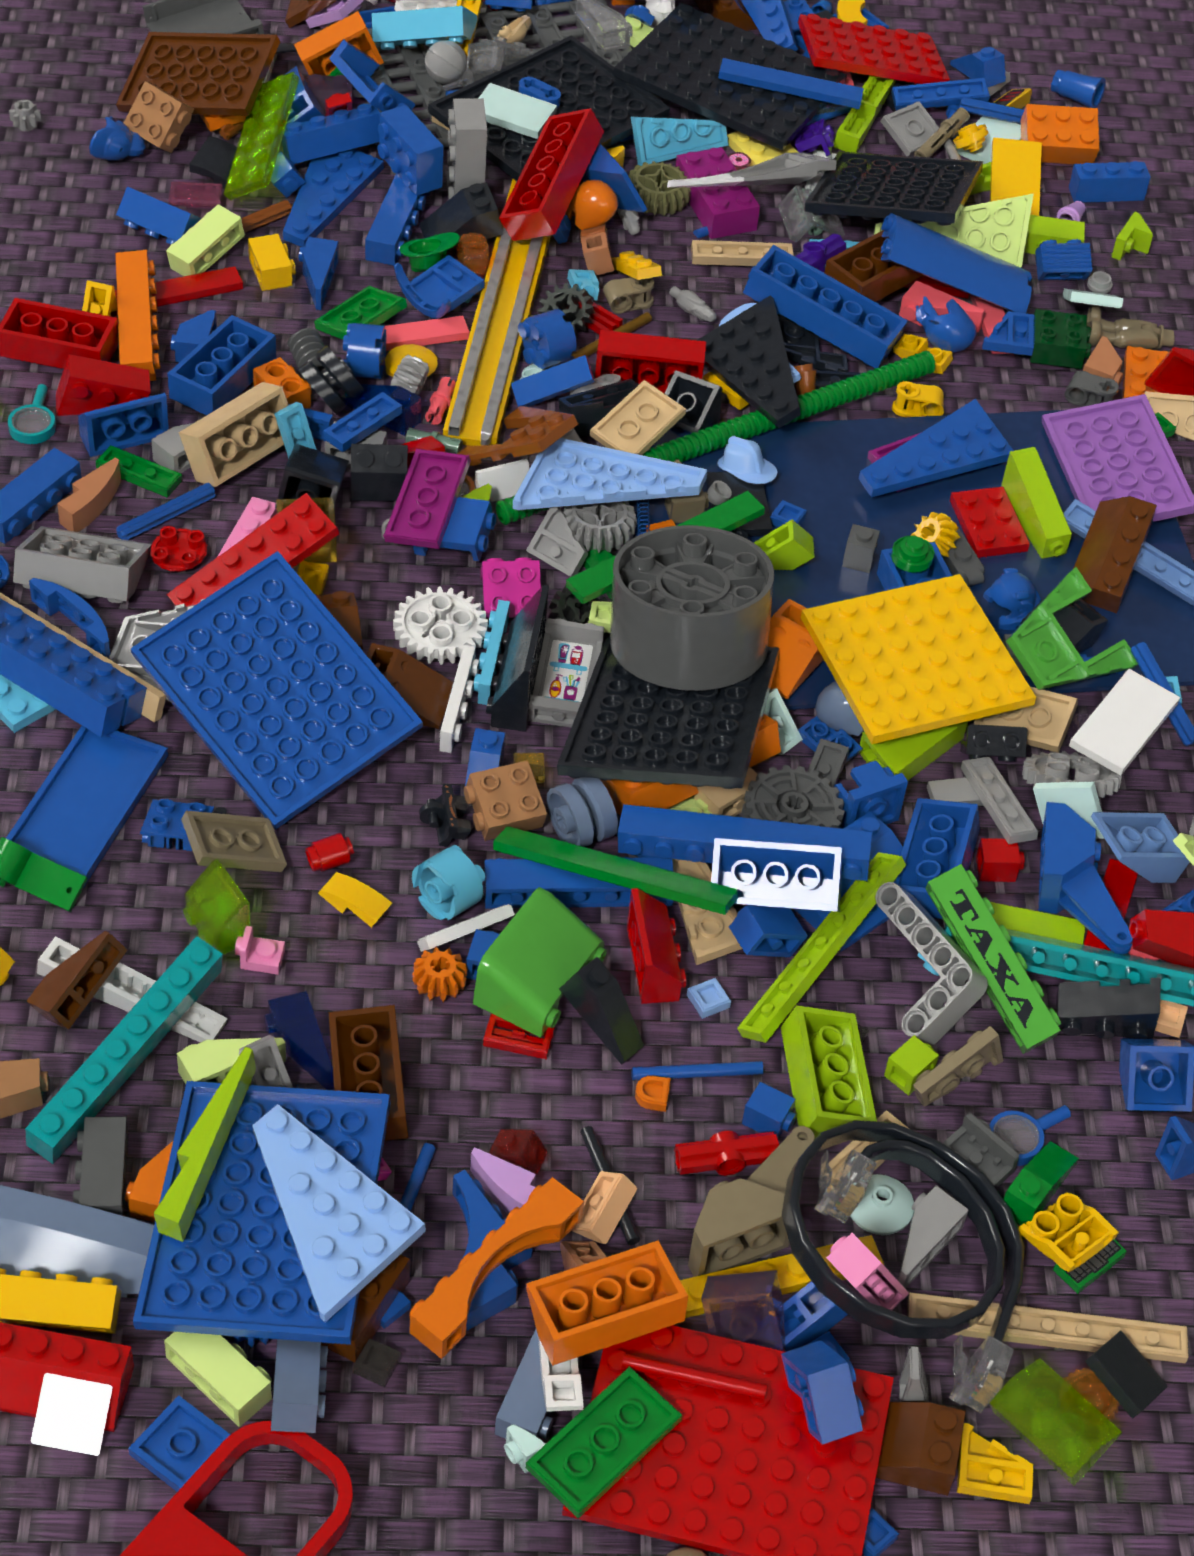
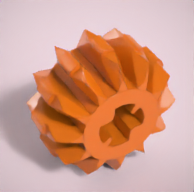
M437 946L433 953L424 950L421 958H416L414 972L412 973V980L414 985H417L419 995L428 993L427 996L430 1001L435 996L440 997L443 1002L446 999V995L456 998L458 990H464L466 985V963H462L461 954L452 955L450 947L444 952L440 951Z

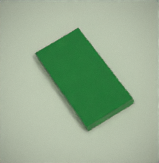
M629 1366L526 1462L525 1468L579 1519L682 1421V1414Z

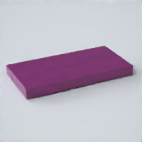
M422 449L415 450L383 535L385 542L434 549L440 548L471 462L469 455Z

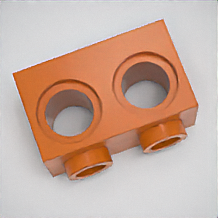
M281 357L253 369L254 387L261 382L282 386L288 404L291 405L294 402L302 403L303 408L308 409L311 407L312 389L310 384L303 380L295 372L294 368L288 365Z

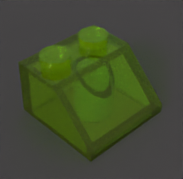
M216 859L209 864L185 893L186 908L183 909V913L188 924L196 926L199 937L224 955L235 949L238 936L243 937L246 925L250 926V908L246 897L221 862Z

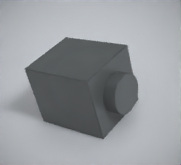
M853 524L847 540L842 567L870 573L876 554L880 530Z

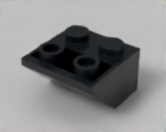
M1082 599L1053 614L1078 652L1092 647L1108 622L1104 616ZM1039 604L1025 618H1023L1020 624H1022L1027 619V617L1039 606Z

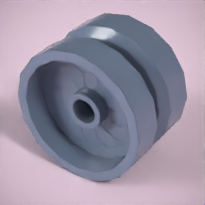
M576 778L571 785L563 783L550 788L547 792L548 813L561 841L587 848L593 843V840L601 842L613 837L617 833L618 821L616 810L607 788L599 778Z

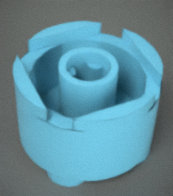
M457 845L446 848L417 865L412 872L413 887L419 886L422 894L418 897L421 905L436 919L443 920L448 918L450 920L477 904L482 898V882L485 881V873L479 865H474Z

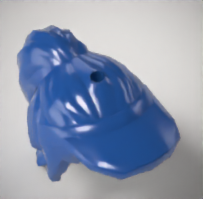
M112 116L105 118L106 127L95 132L89 146L92 156L105 160H121L127 156L139 157L146 149L144 138L138 133L129 130L127 125L120 120L115 121Z

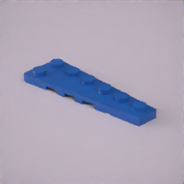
M741 0L764 39L771 40L787 49L798 50L783 0Z

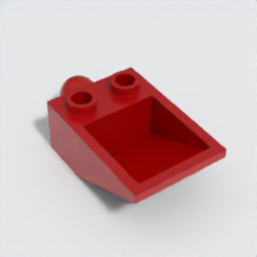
M1173 347L1145 380L1144 385L1159 393L1194 396V350Z

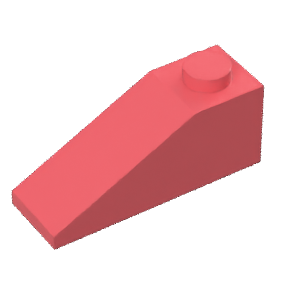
M916 281L902 297L899 316L923 327L916 319V306L920 307V305H923V297L926 296L938 315L948 314L946 303L951 299L955 300L976 325V332L981 330L984 309L919 281Z

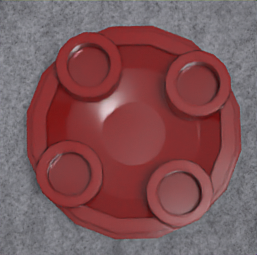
M165 526L161 528L160 535L156 537L150 550L153 562L160 568L168 571H185L194 568L203 561L207 554V544L204 534L200 530L176 529L173 526Z

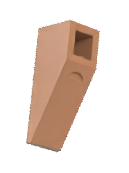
M606 223L598 227L581 230L580 238L587 269L594 270L595 275L613 272L614 266Z

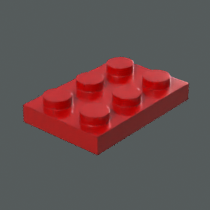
M1003 486L951 493V505L969 545L978 558L1028 552L1030 543Z

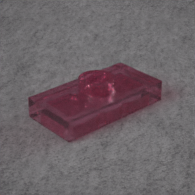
M171 182L169 204L216 207L218 204L221 205L222 184Z

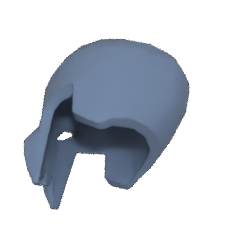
M834 681L826 686L817 698L815 705L817 717L828 727L836 731L843 729L849 735L859 736L863 728L837 682Z

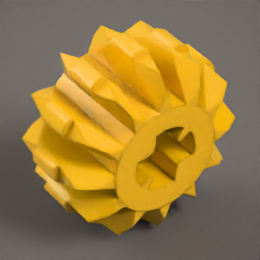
M931 512L929 517L922 516V522L914 524L917 530L911 534V536L921 537L928 542H935L941 555L949 557V550L951 548H956L954 541L960 538L956 532L959 528L948 515Z

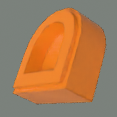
M659 1076L641 1078L635 1090L637 1103L645 1109L666 1112L671 1078Z

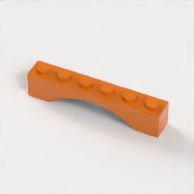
M553 1177L543 1186L541 1184L536 1186L529 1195L528 1201L521 1208L515 1207L508 1214L505 1223L497 1231L495 1229L491 1230L476 1252L466 1254L460 1261L458 1269L450 1277L444 1276L435 1286L434 1292L426 1300L421 1299L413 1306L409 1314L410 1334L442 1359L466 1335L467 1317L471 1302L488 1275L506 1259L523 1250L542 1244L560 1242L582 1220L584 1201Z

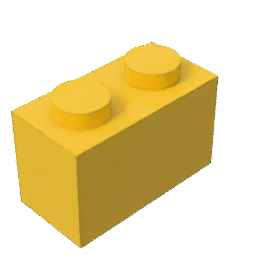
M279 234L249 238V260L261 290L266 291L292 286V275L296 274L293 259L289 260L287 244H282Z

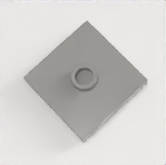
M920 101L887 114L880 121L906 156H913L914 152L939 129Z

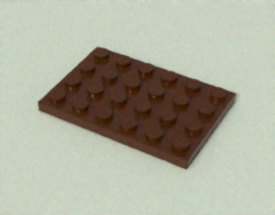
M149 32L116 106L120 112H129L146 81L158 86L194 108L192 114L249 116L278 49L280 40L277 35Z

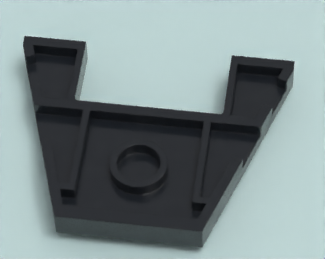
M777 314L788 360L802 365L813 363V368L820 371L848 372L846 354L820 352L818 335L804 327L798 326L783 315Z

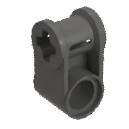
M1077 371L1065 391V398L1069 403L1082 407L1098 404L1103 400L1104 402L1113 401L1114 395L1118 393L1119 385L1113 379L1103 378L1086 371Z

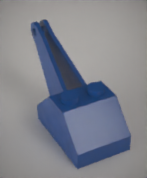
M1046 802L1040 844L1038 911L1057 914L1065 909L1116 954L1128 953L1131 950L1133 938L1097 872L1098 862H1094L1100 861L1101 843L1096 842V829L1065 803Z

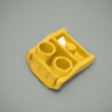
M1068 1192L1060 1195L1056 1203L1052 1206L1049 1205L1047 1210L1037 1212L1033 1216L1032 1221L1019 1226V1232L1022 1237H1025L1040 1252L1067 1272H1071L1105 1248L1119 1233L1095 1208L1083 1204L1078 1196Z

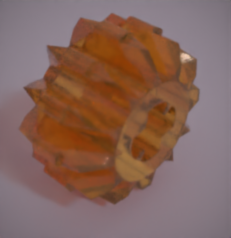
M476 233L462 234L457 246L458 261L478 276L484 275L487 272L488 264L490 263L489 245L487 244L486 237L483 234Z

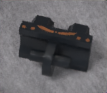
M443 784L440 797L428 799L426 804L419 809L420 820L423 823L429 824L431 828H436L438 844L444 847H448L452 839L466 840L471 832L470 820L457 818V816L463 817L467 811L468 804L464 796L454 795L452 785Z

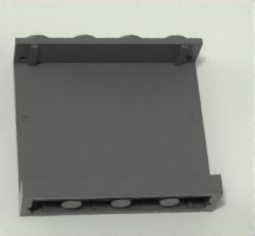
M159 0L142 6L146 26L150 32L264 34L262 22L259 19L252 21L238 0Z

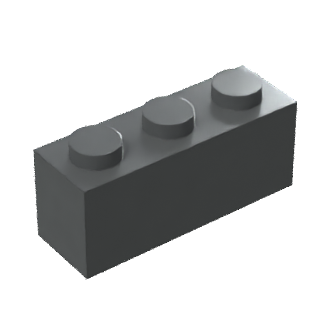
M85 1117L84 1131H78L77 1150L82 1152V1160H76L75 1180L80 1181V1190H74L73 1192L74 1203L124 1216L129 1137L127 1117Z

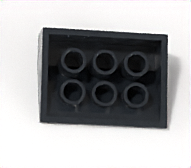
M543 585L511 621L509 633H503L501 650L505 651L504 654H498L496 671H500V673L493 676L491 692L495 694L494 697H488L486 714H491V727L526 732L531 695H533L545 635L549 586Z

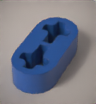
M524 77L519 81V93L555 104L557 108L560 106L561 92L557 88L534 77Z

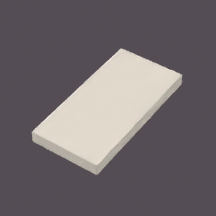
M1128 669L1072 737L1069 746L1121 776L1177 706L1180 697Z

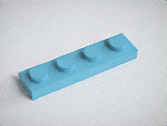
M498 600L496 611L490 612L488 627L492 628V630L485 633L483 648L487 649V651L480 654L478 669L482 671L481 674L476 673L473 691L478 692V704L487 705L488 697L492 696L491 687L493 676L497 674L498 654L502 653L503 633L507 632L509 623L510 601Z

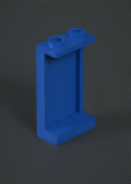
M343 39L330 56V61L360 94L380 111L384 112L403 105H407L412 111L415 107V103L386 83L382 82L378 85L371 75L378 68L379 64Z

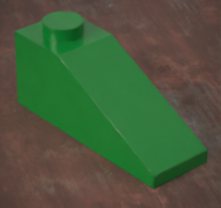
M1050 1141L1021 1170L1004 1196V1200L1011 1208L1017 1224L1020 1226L1023 1223L1026 1224V1222L1032 1221L1033 1216L1037 1212L1043 1211L1078 1163V1157Z

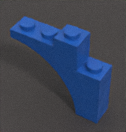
M463 1170L453 1176L452 1194L464 1214L469 1238L465 1256L469 1252H476L481 1247L486 1235L493 1229L497 1231L505 1223L506 1218H503L497 1205H491L486 1199L480 1182L477 1179L472 1180L466 1170ZM532 1248L523 1250L506 1259L483 1281L471 1302L466 1331L516 1303L517 1287L519 1284L511 1269L531 1258Z

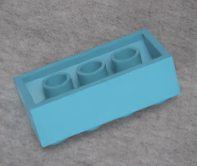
M464 6L372 13V39L382 50H393L395 46L403 45L404 48H417V44L426 43V46H432L438 41L446 40L460 45L463 44V40H471L477 23V15Z

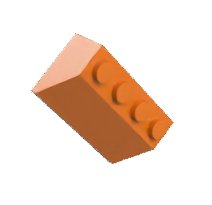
M659 1240L526 1283V1290L538 1337L552 1366L685 1321L688 1295Z

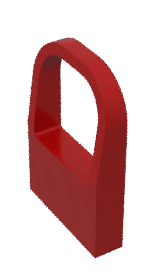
M271 1421L248 1424L233 1432L221 1443L119 1556H247L198 1519L193 1513L240 1456L252 1448L267 1444L281 1445L293 1450L327 1475L334 1484L338 1494V1501L333 1513L296 1555L327 1556L345 1532L351 1518L353 1491L350 1475L336 1455L304 1432L271 1431Z

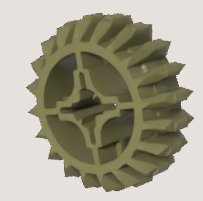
M652 161L651 164L643 162L642 166L636 165L635 169L630 170L628 176L648 209L644 212L645 214L650 212L654 216L656 214L665 216L666 213L674 215L675 211H682L683 207L688 205L690 187L667 188L668 180L687 179V176H684V171H680L679 166L673 167V163L664 164L663 161L661 163Z

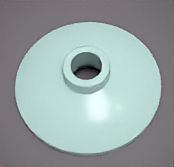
M880 1174L869 1175L855 1188V1190H858V1188L862 1190L863 1194L859 1203L851 1212L850 1217L863 1230L877 1235H890L903 1230L910 1223L914 1210H912L914 1200L908 1188L897 1179ZM877 1197H883V1198H885V1199H887V1200H886V1201H882V1200L878 1199Z

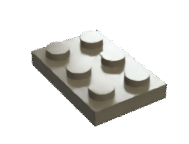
M187 810L181 818L199 866L282 872L287 865L271 821L268 818Z

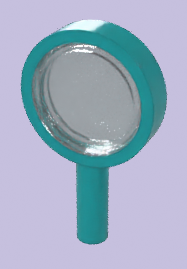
M39 384L37 386L32 404L18 407L10 413L8 429L9 434L14 440L24 444H38L47 441L54 435L56 431L55 416L50 409L43 406L48 391L46 385Z

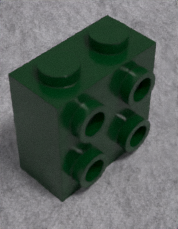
M1035 309L1034 349L1032 356H1030V362L1082 369L1084 359L1089 358L1091 343H1087L1091 332V327L1087 326V315Z

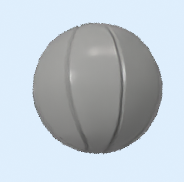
M446 40L438 41L428 49L429 51L425 55L424 63L427 73L434 81L442 84H451L463 76L467 68V58L461 46L453 41Z

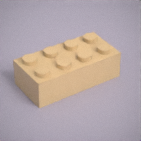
M261 382L178 432L196 482L210 483L212 486L217 487L284 445L274 413L289 406L282 386Z

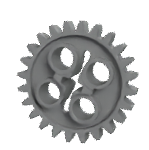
M1050 751L1049 754L1040 752V755L1032 754L1031 757H1026L1022 772L1023 779L1027 780V784H1034L1033 788L1036 783L1094 782L1097 794L1102 798H1105V794L1112 796L1113 792H1118L1122 775H1118L1085 755H1078L1077 752L1068 754L1065 751L1061 753ZM1070 768L1075 769L1074 781L1068 780Z

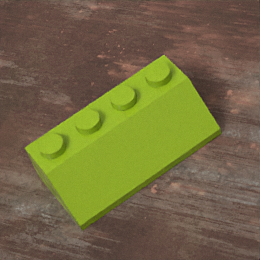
M796 1005L780 1028L793 1098L796 1099L795 1111L798 1126H805L811 1129L815 1139L820 1132L853 1120L877 1122L855 1014Z

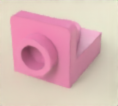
M246 925L243 937L238 936L235 946V955L240 956V969L279 975L285 952V941L253 937V926Z

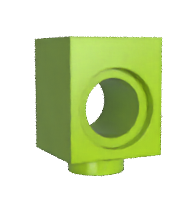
M914 1035L888 1058L884 1076L909 1096L914 1091L913 1084L916 1083L918 1076L924 1071H932L936 1067L939 1055L929 1044L923 1043Z

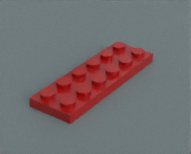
M305 493L167 593V596L175 606L185 604L187 607L197 605L202 599H206L278 551L288 564L294 568L339 535L340 532L311 497Z

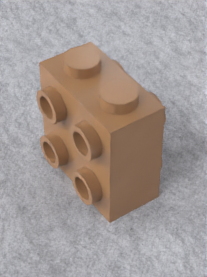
M145 81L124 124L127 125L129 130L138 133L153 145L172 153L180 142L183 130L191 120L194 108L158 86Z
M528 760L471 773L467 785L464 786L466 802L472 804L475 812L473 814L475 828L477 831L482 832L484 841L495 839L506 826L524 831L543 827L547 812Z

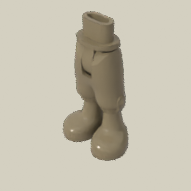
M1091 304L1089 306L1087 326L1091 327V332L1087 343H1091V346H1096L1102 336L1107 337L1110 343L1118 348L1132 346L1145 349H1161L1162 346L1173 347L1174 330L1164 329V325H1159L1158 327L1157 324L1152 322L1124 318L1114 322L1107 321L1102 318L1101 309L1098 305Z

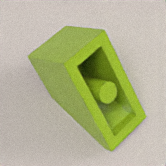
M793 519L754 542L769 557L774 570H794L815 557L813 537Z

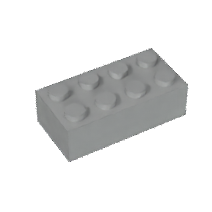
M484 98L453 99V109H448L450 130L447 133L449 146L447 166L449 168L446 171V184L451 186L448 187V200L464 188L476 183L481 184L485 182L487 124Z

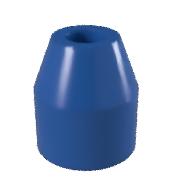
M820 0L812 6L811 10L814 14L824 10L832 13L833 5L828 0Z

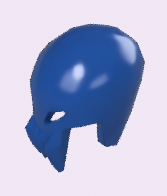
M924 296L923 305H920V307L916 306V319L923 325L929 342L935 348L952 351V353L963 351L971 346L976 338V325L964 309L955 300L951 299L946 303L949 313L938 315L927 297Z

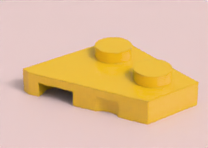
M964 1423L959 1449L957 1493L1030 1504L1033 1486V1464L1019 1455L1010 1453L1005 1446L994 1439L990 1443L973 1432L974 1427L972 1425Z

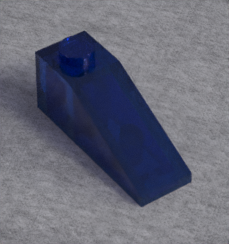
M360 384L365 391L356 399L350 398L346 393L342 396L347 406L355 410L381 392H384L402 405V414L386 423L385 426L403 436H406L409 427L415 428L421 422L422 397L401 386Z
M307 991L268 1000L269 1014L264 1015L268 1034L274 1033L275 1038H283L286 1045V1053L325 1089H334L333 1067Z

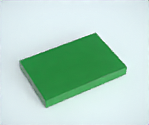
M368 286L314 321L315 328L343 339L344 335H347L348 323L380 325L407 307L406 299Z

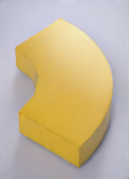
M839 0L836 10L837 17L844 22L852 23L853 21H858L867 25L868 20L861 13V10L865 7V0Z

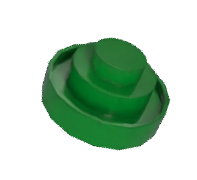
M917 536L899 538L894 542L891 553L892 562L898 568L911 573L927 570L932 565L934 557L933 546L925 539Z

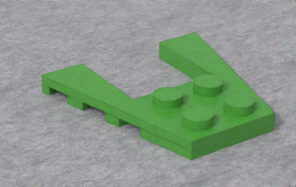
M1077 567L1062 579L1006 640L1038 690L1133 669L1138 665L1125 639L1084 662L1053 614L1092 592Z

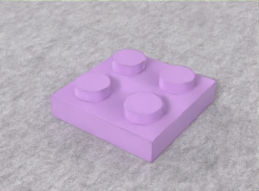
M338 0L308 17L305 21L309 28L317 26L321 29L325 28L332 22H338L348 17V14L362 7L361 3L364 0Z

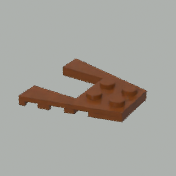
M520 406L503 419L507 429L520 428L510 434L511 438L503 444L466 446L457 454L469 455L471 461L469 466L481 464L482 458L491 457L494 462L502 460L510 453H512L513 457L543 452L577 426L578 423L574 414Z

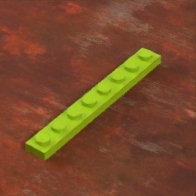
M880 852L875 855L869 865L868 880H855L841 898L840 912L831 911L738 1026L737 1029L743 1038L764 1043L768 1041L875 906V895L879 887L884 883L894 882L905 868L906 863L902 856Z

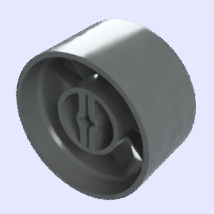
M682 525L664 527L648 531L631 539L619 550L613 564L610 646L614 657L627 671L636 677L658 686L678 690L718 689L748 678L762 666L768 653L774 585V568L771 560L760 547L750 540L726 530L706 526Z

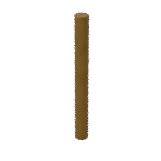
M645 312L613 331L631 333L651 322L652 317L650 313ZM599 339L572 353L573 359L583 355L589 357L596 353Z

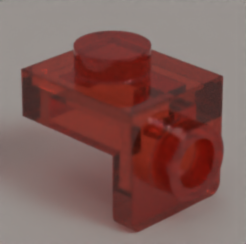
M500 1129L489 1154L514 1165H521L523 1169L537 1175L547 1155V1149L534 1130Z

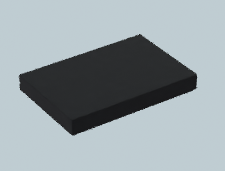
M707 472V489H709L714 481H722L729 486L732 492L728 500L749 491L765 507L764 515L734 530L742 529L747 532L748 536H765L772 532L764 484L747 483L729 472ZM710 503L711 508L717 506Z

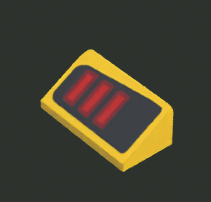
M1011 89L993 103L1021 109L1030 103L1032 89Z

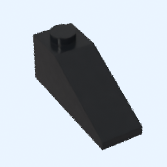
M598 957L580 969L559 988L621 1065L644 1046L618 981Z

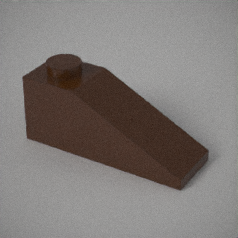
M102 932L49 972L26 1002L45 1019L69 1030L128 950L109 932Z

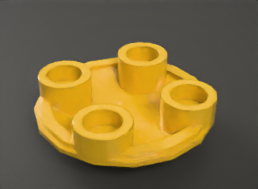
M415 344L395 347L388 352L385 358L386 373L392 377L401 360L408 354L428 363V377L435 372L438 366L437 357L431 350Z

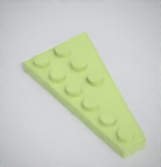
M1034 193L963 207L955 224L942 226L938 225L937 222L927 221L919 225L1022 268ZM883 222L875 224L874 235L882 231Z

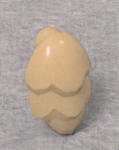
M523 15L507 26L501 27L502 30H499L497 34L498 40L504 45H515L521 42L531 25L530 16Z

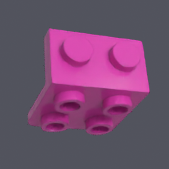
M501 558L487 559V561H482L480 578L483 580V601L486 618L489 619L491 611H496L498 600L510 601L509 618L516 617L541 588L540 560L517 558L515 561H504Z

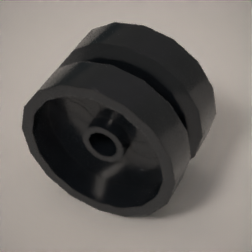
M325 345L316 353V359L325 369L320 372L313 362L306 361L297 370L337 415L347 407L345 399L338 392L341 388L353 399H356L365 389L355 379L356 375L340 356L337 358L330 348Z

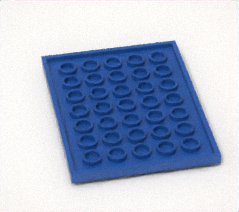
M278 551L130 648L132 655L264 817L271 821L275 830L423 727V721Z
M186 1082L160 1202L181 1171L177 1156L178 1150L221 1083ZM249 1085L184 1241L181 1242L159 1233L155 1221L133 1317L134 1328L351 1345L359 1292L326 1323L320 1318L292 1236L285 1222L283 1211L276 1197L269 1172L262 1158L260 1147L257 1144L252 1125L278 1104L377 1184L391 1104L390 1094Z

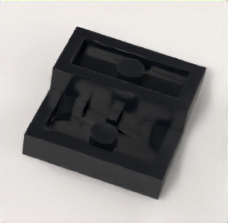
M208 136L189 166L190 172L213 178V186L237 192L255 166L256 159L227 141Z

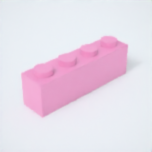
M853 1233L848 1237H841L831 1247V1254L826 1258L869 1302L893 1310L909 1294Z

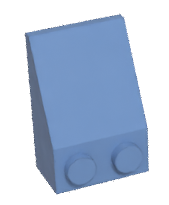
M1093 812L1091 815L1092 820L1117 859L1151 883H1175L1190 863L1173 842L1178 833L1164 813Z

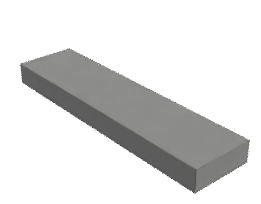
M990 757L963 760L961 765L962 772L1007 843L1013 844L1037 840L1038 830Z

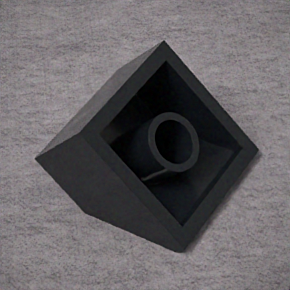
M351 444V500L397 501L407 474L408 445Z

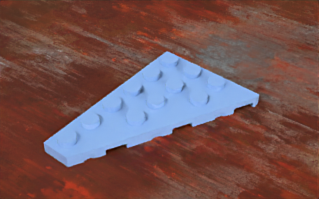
M560 438L543 452L537 454L513 499V509L526 510L699 495L707 479V469Z
M277 1104L252 1125L253 1132L269 1172L280 1208L283 1211L285 1222L292 1236L303 1272L306 1275L311 1294L314 1297L319 1316L326 1323L426 1232L425 1223Z

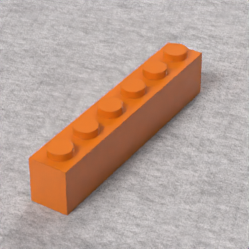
M147 250L117 252L115 256L120 364L149 370L150 381H156V369H161L159 353H155V350H160L158 334H154V331H159L157 315H153V313L158 312L156 296L152 297V294H157L155 278H151V276H156L154 260H149Z

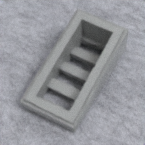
M911 1346L908 1351L899 1379V1402H929L928 1382L919 1347Z

